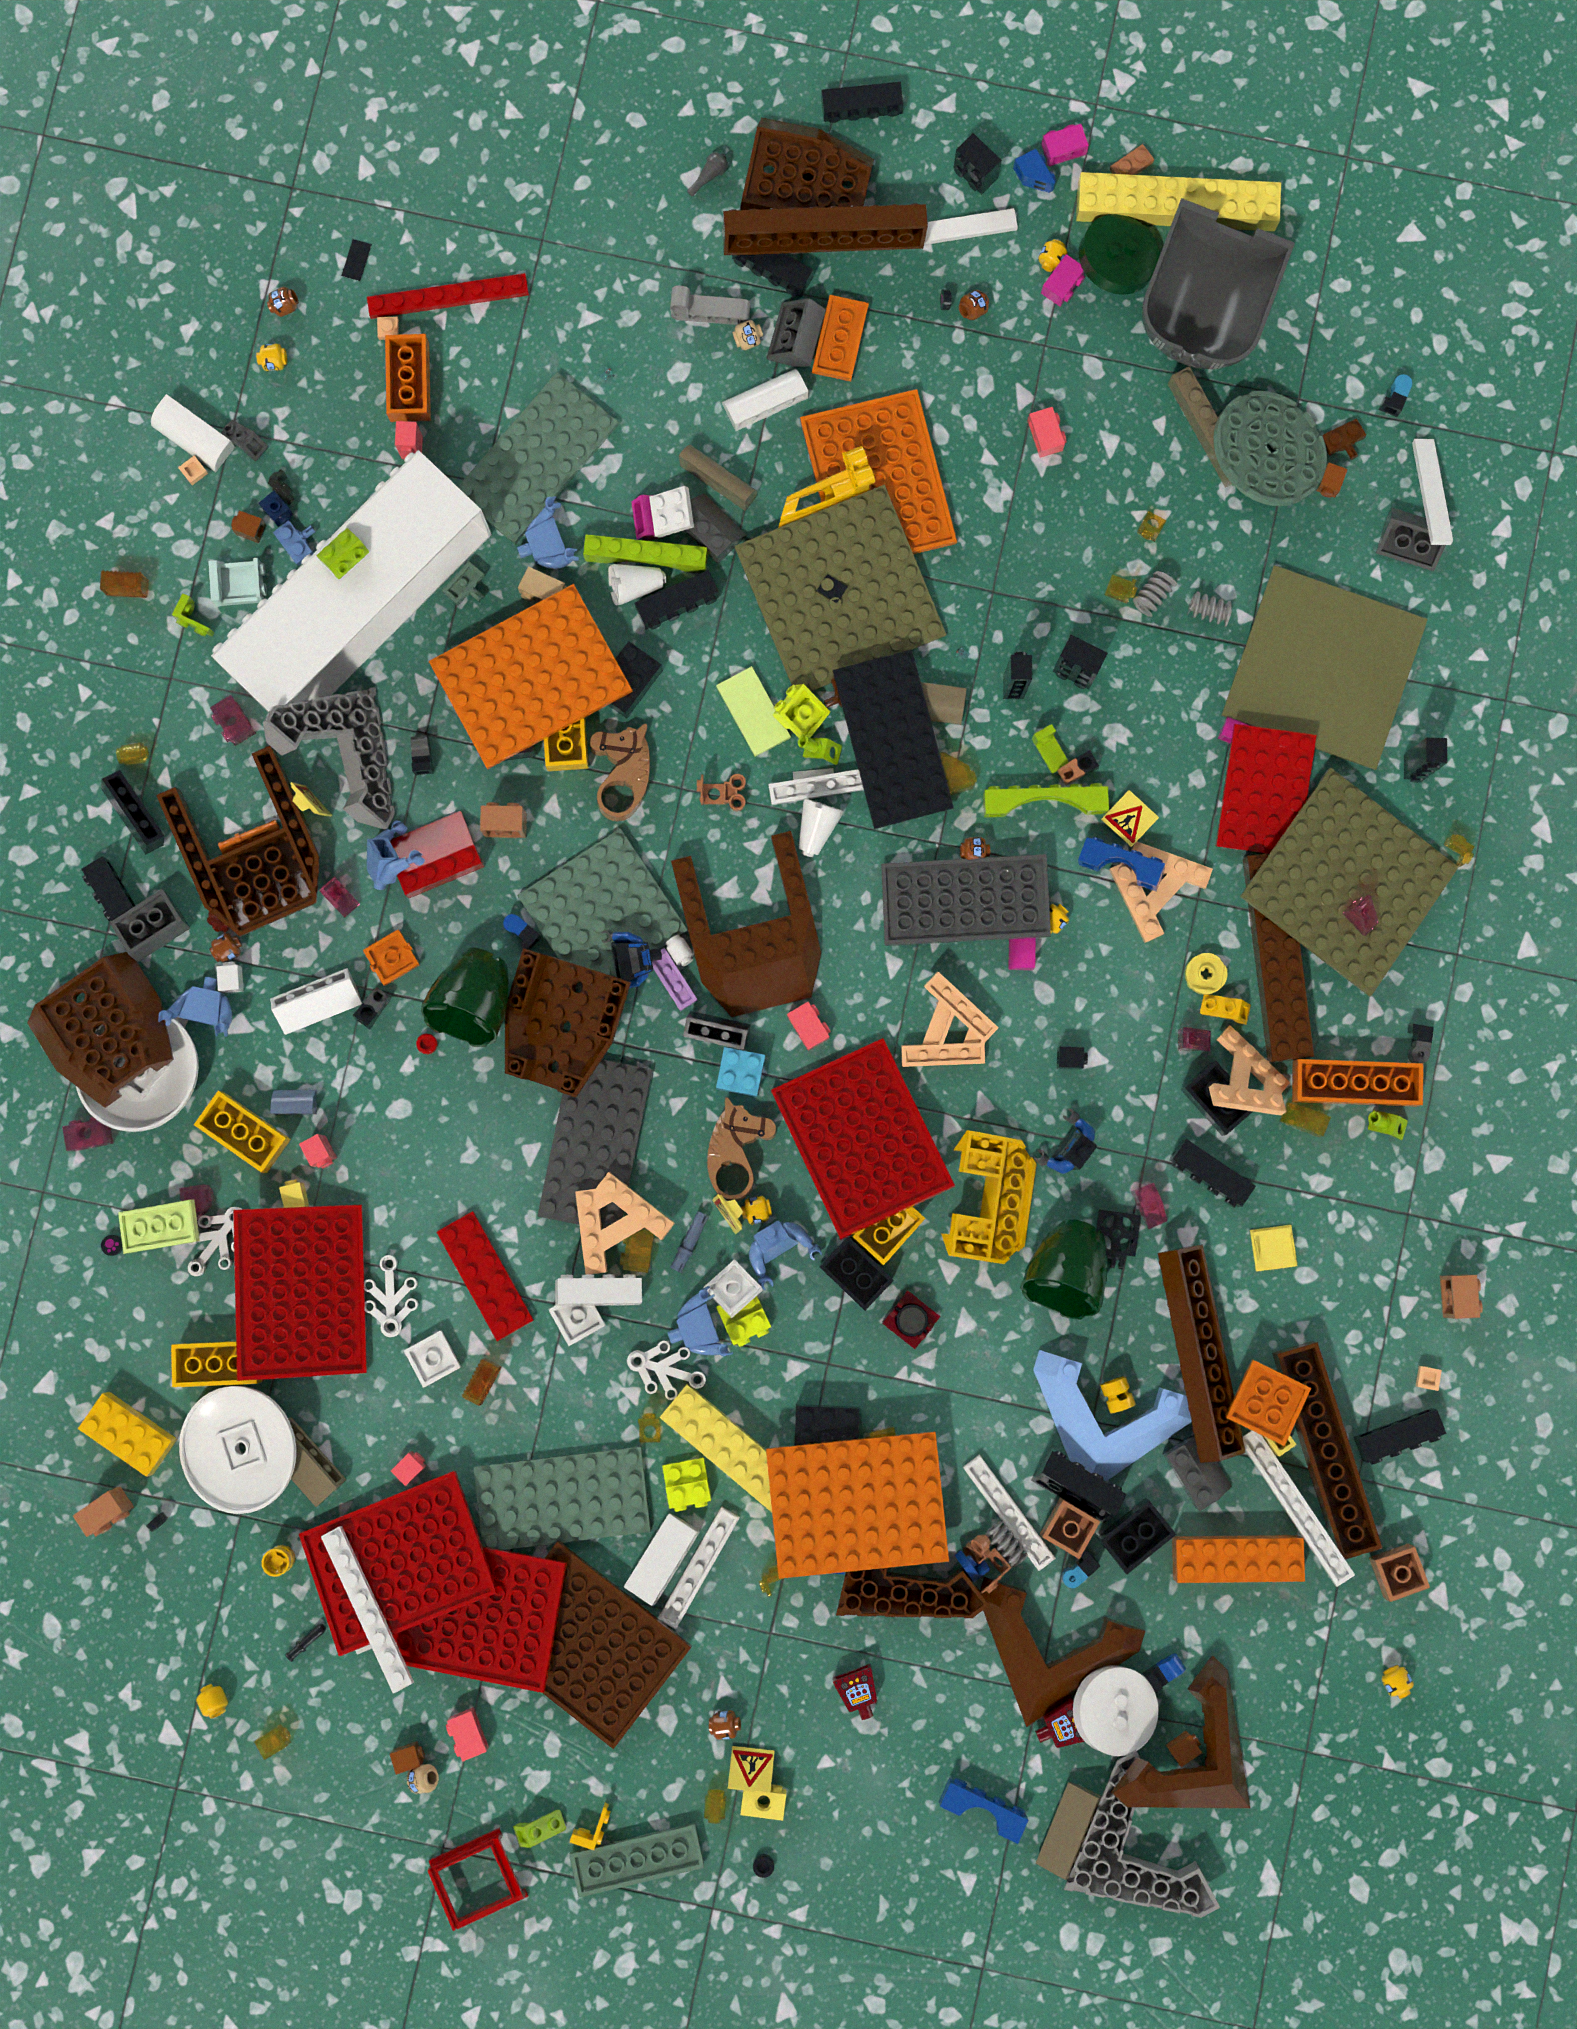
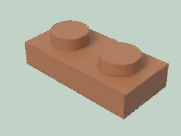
M1142 144L1111 165L1110 171L1112 174L1137 175L1153 164L1154 158Z

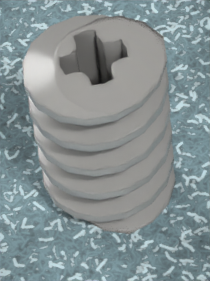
M1154 572L1153 577L1148 580V584H1145L1143 590H1140L1138 596L1133 599L1134 605L1141 613L1152 617L1153 615L1150 610L1155 612L1158 610L1154 604L1162 605L1163 603L1159 598L1166 599L1165 591L1171 593L1172 589L1169 585L1176 587L1177 582L1166 573Z
M1197 591L1190 601L1187 616L1191 611H1193L1194 618L1201 613V620H1204L1208 615L1209 622L1217 618V625L1224 620L1225 627H1227L1232 612V603L1227 601L1224 605V599L1222 598L1216 603L1215 596H1212L1208 601V594H1204L1200 598V592Z
M1003 1520L988 1529L985 1535L991 1538L989 1546L996 1545V1550L1001 1552V1556L1004 1559L1006 1558L1007 1563L1013 1568L1024 1561L1028 1554L1022 1553L1024 1548L1017 1546L1019 1542L1017 1539L1011 1540L1013 1533H1006L1008 1526H1001Z

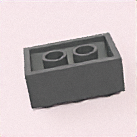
M810 298L783 302L766 359L796 368L810 366L826 309Z
M703 493L690 500L694 527L684 531L700 547H707L708 555L718 564L747 535Z
M1391 508L1383 526L1376 553L1434 571L1446 545H1431L1426 518Z
M163 889L110 922L128 955L137 962H140L190 929L180 910Z
M1194 1434L1162 1453L1193 1505L1199 1511L1219 1500L1232 1487L1217 1462L1200 1463Z

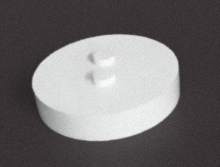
M1110 1665L1094 1670L1081 1682L1076 1692L1073 1703L1075 1726L1082 1739L1090 1747L1105 1754L1125 1756L1135 1750L1138 1751L1148 1742L1156 1728L1158 1702L1154 1689L1144 1676L1129 1668Z

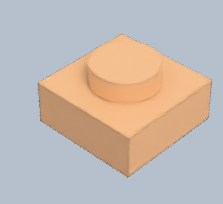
M377 317L379 340H385V335H399L398 317Z
M195 456L178 467L191 485H194L208 474Z
M1419 1366L1416 1387L1438 1391L1442 1370Z

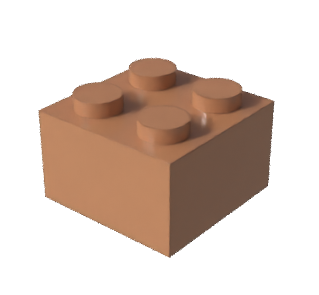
M489 802L486 803V806H481L480 831L485 837L526 838L527 813L523 806H519V803H507V806H499V803Z
M1477 1275L1440 1276L1443 1318H1480L1483 1307L1481 1300H1479L1478 1292L1481 1290V1283L1477 1279Z
M120 1486L107 1491L74 1514L73 1517L86 1537L93 1534L96 1537L113 1527L111 1523L115 1524L130 1515L129 1511L134 1506Z
M1060 1497L1040 1535L1080 1559L1100 1521Z
M1408 1543L1369 1557L1382 1595L1389 1602L1430 1588L1415 1546Z

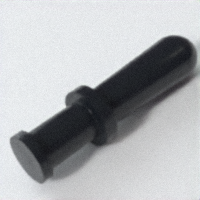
M318 1624L301 1641H297L296 1646L285 1654L287 1659L293 1662L294 1658L301 1652L304 1653L310 1644L325 1633L326 1626Z

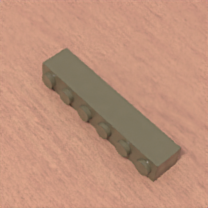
M1189 366L1173 374L1168 382V386L1226 488L1232 485V483L1222 471L1214 449L1213 436L1218 417Z

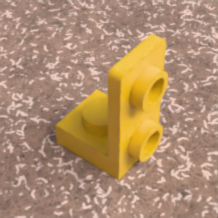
M1204 995L1200 1014L1232 1019L1239 1024L1247 1025L1251 1005L1242 999Z
M608 1803L604 1804L595 1835L590 1834L591 1832L584 1828L574 1829L570 1843L591 1850L595 1849L596 1844H601L604 1832L600 1830L603 1823L607 1824L611 1811L607 1810Z

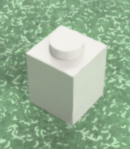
M224 962L223 966H216L219 992H244L241 966L236 965L235 962Z

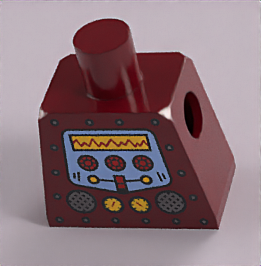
M870 1664L832 1678L833 1684L849 1712L858 1710L861 1720L873 1717L870 1705L877 1702Z
M1069 1698L1043 1716L1046 1726L1035 1731L1040 1743L1052 1738L1056 1748L1085 1742L1075 1726L1073 1717L1074 1701L1072 1698Z

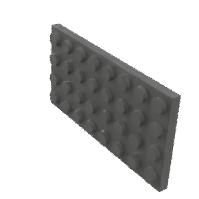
M1046 854L881 864L885 946L1051 937Z
M601 1060L577 1097L562 1094L537 1217L579 1225L575 1192L596 1189L608 1172L612 1173L629 1187L652 1069ZM613 1202L600 1209L602 1229L623 1218L624 1211Z

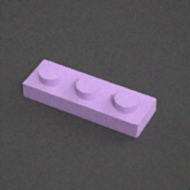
M663 948L661 950L662 960L653 961V969L681 1012L698 1000L666 949Z

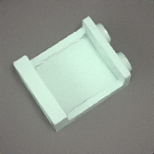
M258 557L253 558V561L226 564H219L217 560L208 561L211 601L215 606L259 603L267 595V587L263 583V576L266 575L265 565L261 563Z

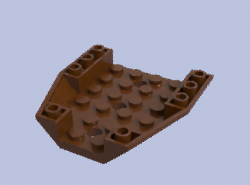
M761 117L755 134L740 210L864 206L874 159L821 129ZM766 166H772L775 170L772 173H766L763 169ZM810 173L814 178L811 181H806L803 179V175ZM850 181L853 187L846 189L842 186V183Z
M523 948L509 993L505 1014V1074L524 1080H531L557 1089L558 1092L577 1097L614 1041L631 982ZM582 982L583 989L577 993L576 984ZM569 1021L571 1029L566 1033L564 1031V1024ZM557 1061L559 1068L556 1072H553L552 1064Z
M127 952L102 957L35 1004L27 1022L56 1071L104 1108L122 1097L119 1092L120 1088L147 1069L152 1068L155 1071H159L174 1060L166 1021L161 1020L158 1022L159 1012L163 1011L161 999L138 962L129 956ZM84 993V1000L77 1003L78 995ZM104 1025L105 1031L101 1035H97V1028ZM124 1057L125 1064L118 1068L117 1061Z

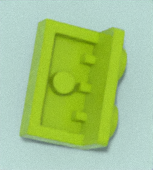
M346 528L316 556L337 579H341L369 553V550L354 533Z

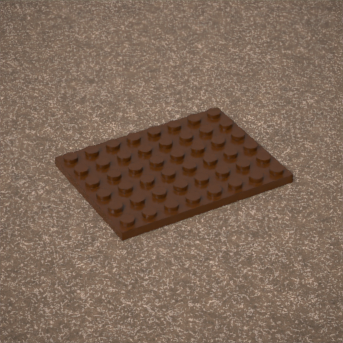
M558 1540L545 1558L567 1562L546 1689L543 1694L614 1749L682 1661L692 1645Z

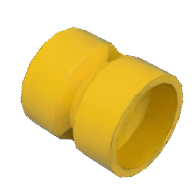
M1126 1376L1109 1380L1100 1385L1103 1395L1108 1397L1106 1403L1110 1413L1120 1412L1136 1405L1132 1393L1128 1392L1130 1387Z
M278 1545L264 1554L261 1561L262 1568L269 1576H280L293 1567L295 1554L289 1546Z

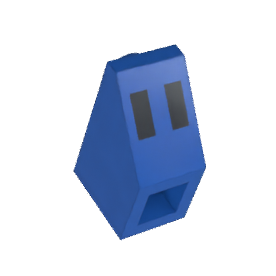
M1037 149L1015 159L1013 169L1022 185L1048 193L1053 191L1056 178L1053 172L1049 171L1046 167V160L1042 154L1038 153Z

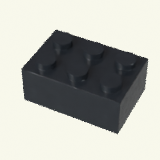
M1070 635L1053 672L1062 680L1069 679L1073 681L1074 685L1080 689H1090L1108 653Z
M629 641L615 660L633 692L608 705L626 719L663 671L662 664Z
M1215 1060L1182 1087L1181 1090L1220 1135L1225 1136L1253 1111L1213 1106L1209 1087L1213 1083L1229 1085L1230 1076Z
M849 1237L819 1266L864 1311L894 1281Z
M796 1404L794 1445L858 1439L859 1407Z
M1145 1498L1099 1535L1097 1539L1123 1572L1128 1575L1177 1534L1153 1504Z

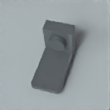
M234 420L226 424L221 432L222 435L238 446L255 462L268 447L254 431Z

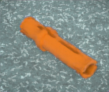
M276 819L242 834L236 833L234 837L219 842L218 846L222 854H225L280 830Z

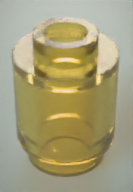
M142 742L126 744L116 749V756L119 764H124L125 766L145 763L146 758H149V751Z
M710 1789L707 1795H705L704 1818L708 1819L709 1823L717 1824L725 1819L726 1796H724L725 1791Z

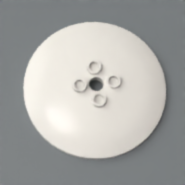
M172 1019L171 1024L167 1026L174 1060L159 1071H155L152 1068L147 1069L142 1076L136 1077L120 1088L119 1092L122 1097L108 1107L104 1108L76 1086L82 1104L96 1120L120 1131L140 1132L163 1125L183 1109L194 1091L199 1065L195 1044L187 1030L178 1021ZM104 1025L97 1028V1035H101L105 1031ZM124 1057L117 1061L118 1068L125 1064Z
M227 1386L206 1394L192 1407L182 1426L179 1454L185 1477L192 1489L202 1500L218 1510L233 1514H244L268 1506L286 1489L295 1468L296 1442L290 1421L281 1407L272 1398L254 1388ZM240 1442L246 1446L245 1453L239 1450Z

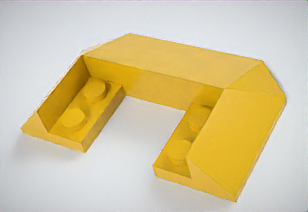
M967 1130L954 1148V1151L961 1152L959 1172L986 1177L980 1218L952 1213L950 1234L941 1233L948 1256L1005 1264L1010 1260V1256L1025 1247L1036 1162L1027 1153L1026 1146L1022 1140Z

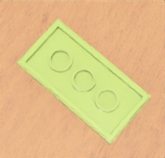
M752 666L716 685L755 757L791 738L787 729L774 718L773 713L776 711Z
M194 1199L118 1212L123 1254L200 1241Z

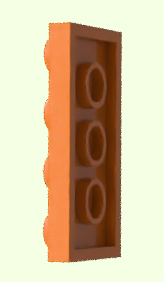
M829 295L812 368L813 374L851 382L869 303Z

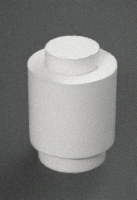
M680 935L670 938L665 943L667 951L677 965L686 966L693 961L694 953Z

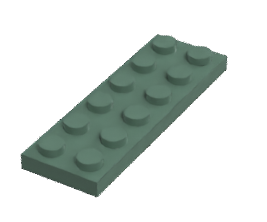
M695 1823L595 1846L594 1850L586 1848L570 1852L569 1854L578 1898L702 1869L705 1866Z

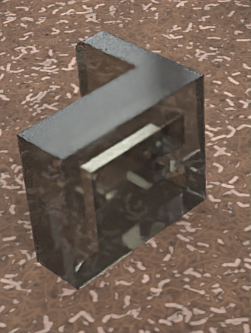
M280 469L270 476L267 484L272 491L274 490L283 501L290 505L295 499L291 494L292 489L284 483L288 477Z

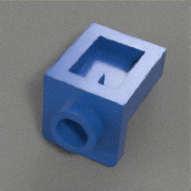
M962 1551L954 1555L973 1582L990 1571V1567L985 1560L978 1564L970 1555L966 1557Z

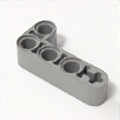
M674 286L671 292L670 311L671 317L676 320L737 325L749 320L751 303L746 299L690 295L689 288Z

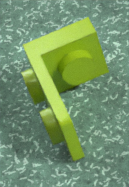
M182 593L172 613V616L177 620L176 623L184 628L188 626L195 628L194 632L205 637L207 634L213 637L214 632L210 628L187 618L188 615L190 616L193 613L195 602L190 596Z
M1052 724L1035 733L1032 741L1050 772L1055 773L1061 767L1068 764L1069 761L1054 737L1056 730Z
M555 1810L530 1823H518L513 1826L519 1847L531 1848L566 1830L560 1810Z

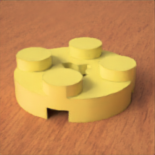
M1202 953L1190 960L1185 969L1187 986L1198 994L1209 995L1215 993L1222 988L1227 980V968L1221 959L1214 954ZM1205 968L1211 973V977H1207V980L1203 979L1201 975Z

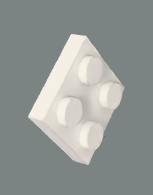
M679 487L649 497L656 537L660 538L694 527L688 487Z
M735 1259L703 1287L710 1286L707 1290L708 1294L715 1295L713 1299L731 1318L763 1291L762 1287Z
M554 1306L549 1309L568 1346L606 1326L596 1306Z
M442 1330L404 1350L423 1388L461 1368Z

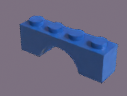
M1092 837V839L1086 838L1078 859L1080 866L1098 872L1109 863H1124L1134 871L1137 885L1157 892L1165 871V863H1162L1161 859L1157 857H1144L1141 852L1136 850L1126 851L1118 844L1112 843V845H1109L1097 837Z
M955 1778V1780L948 1779L939 1799L940 1807L958 1816L970 1808H984L995 1816L998 1835L1017 1844L1019 1843L1029 1821L1025 1810L1017 1806L1011 1808L1005 1805L1006 1802L999 1797L994 1796V1798L986 1796L984 1790L978 1787L972 1789L966 1786L967 1783L959 1778Z

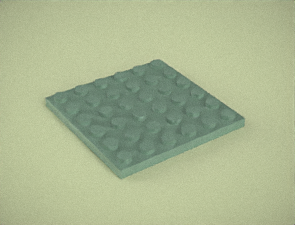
M621 828L517 895L558 959L614 977L617 976L611 942L603 943L601 941L609 939V935L601 933L602 931L610 930L613 933L630 932L640 936L644 942H648L650 949H661L666 946L665 943L670 938L676 935L681 936L688 931ZM578 982L576 986L581 992L583 989L582 982Z

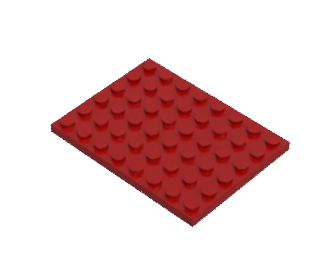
M884 1038L771 1089V1093L840 1240L955 1187Z
M362 1205L233 1210L237 1381L367 1373Z
M456 1471L299 1533L338 1656H343L370 1645L321 1536L339 1526L343 1527L392 1635L498 1593Z
M483 1547L498 1590L497 1594L393 1635L406 1666L544 1693L567 1562Z

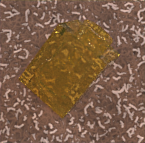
M1112 575L1104 595L1127 604L1130 598L1134 599L1137 592L1136 580L1132 579V581Z
M1453 834L1446 839L1443 845L1461 855L1456 863L1458 867L1463 866L1465 863L1469 864L1474 856L1472 851L1475 846L1466 842L1467 839L1463 836Z
M777 1565L768 1568L769 1572L761 1574L762 1580L759 1581L762 1593L766 1592L768 1597L772 1596L769 1583L780 1580Z

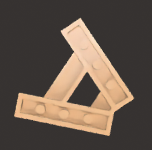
M1136 842L1132 850L1141 852L1147 858L1157 857L1163 861L1162 863H1165L1163 874L1166 876L1160 881L1157 892L1152 890L1146 897L1142 886L1137 885L1134 871L1124 863L1110 868L1109 871L1144 943L1164 934L1156 917V914L1185 882L1206 889L1213 869Z
M937 971L924 985L938 999L937 1006L923 1043L918 1045H901L902 1067L984 1064L985 1042L999 1027ZM955 1015L969 1028L963 1043H944Z
M1229 1025L1216 1040L1234 1056L1229 1085L1213 1083L1209 1087L1213 1106L1283 1115L1286 1112L1282 1092L1290 1082ZM1250 1072L1264 1085L1263 1091L1248 1088Z
M610 1172L607 1173L596 1189L575 1192L586 1275L608 1272L605 1251L641 1229L646 1228L660 1240H663L675 1224ZM613 1202L628 1214L602 1230L600 1209Z

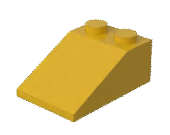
M910 1207L853 1234L851 1239L880 1266H883L926 1218L914 1207Z

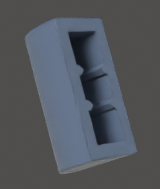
M274 1090L271 1098L270 1114H316L317 1090Z

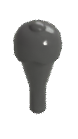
M713 152L706 158L707 162L698 179L687 190L691 197L703 185L718 175L722 176L726 172L728 161L724 154Z

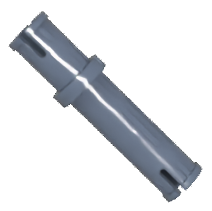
M697 1211L681 1246L677 1248L678 1252L670 1268L680 1273L683 1272L686 1262L693 1255V1248L709 1216Z

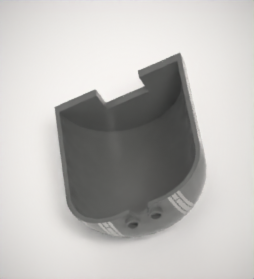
M1181 198L1143 300L1142 321L1144 329L1151 342L1163 354L1179 363L1200 369L1226 368L1245 359L1257 346L1295 243L1259 228L1255 230L1252 236L1217 223L1218 212Z

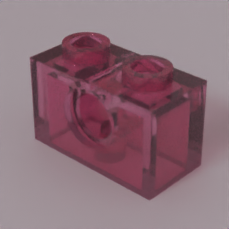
M232 695L210 707L213 712L210 716L217 726L221 725L224 731L221 734L227 743L231 741L237 746L256 734L251 723ZM235 717V723L231 726H228V720L230 718Z
M90 1117L87 1122L74 1120L69 1121V1125L62 1126L66 1151L75 1152L114 1144L111 1127L102 1124L94 1117ZM90 1128L91 1136L86 1139L84 1131Z

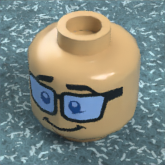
M752 320L737 324L735 331L732 332L737 348L741 347L742 350H748L760 345V337L763 336L760 325H755Z
M423 1764L408 1772L407 1785L411 1792L415 1794L430 1793L438 1785L439 1775L433 1765Z

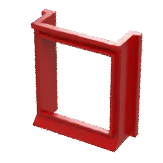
M500 1827L429 1860L428 1874L453 1931L529 1896L526 1888L521 1889L501 1843L503 1835ZM491 1847L510 1895L458 1918L438 1871Z

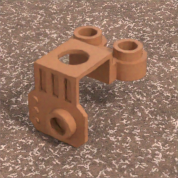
M701 774V780H697V792H701V805H726V803H729L730 808L738 812L743 810L746 804L745 798L737 794L746 785V780L741 774L732 775L729 782H724V784H704L703 774ZM736 780H739L742 784L741 786L736 787L734 785V782ZM713 788L720 791V797L716 800H712L708 796L709 790ZM739 800L741 805L735 807L733 805L734 801Z
M983 1534L977 1535L963 1547L966 1556L970 1555L978 1564L988 1558L1001 1573L980 1592L981 1594L985 1591L988 1593L992 1592L998 1586V1580H1001V1577L1012 1568L996 1548L991 1551L989 1550L990 1540ZM994 1557L999 1558V1559L1001 1560L1003 1566H1000V1565L995 1561V1558H994Z

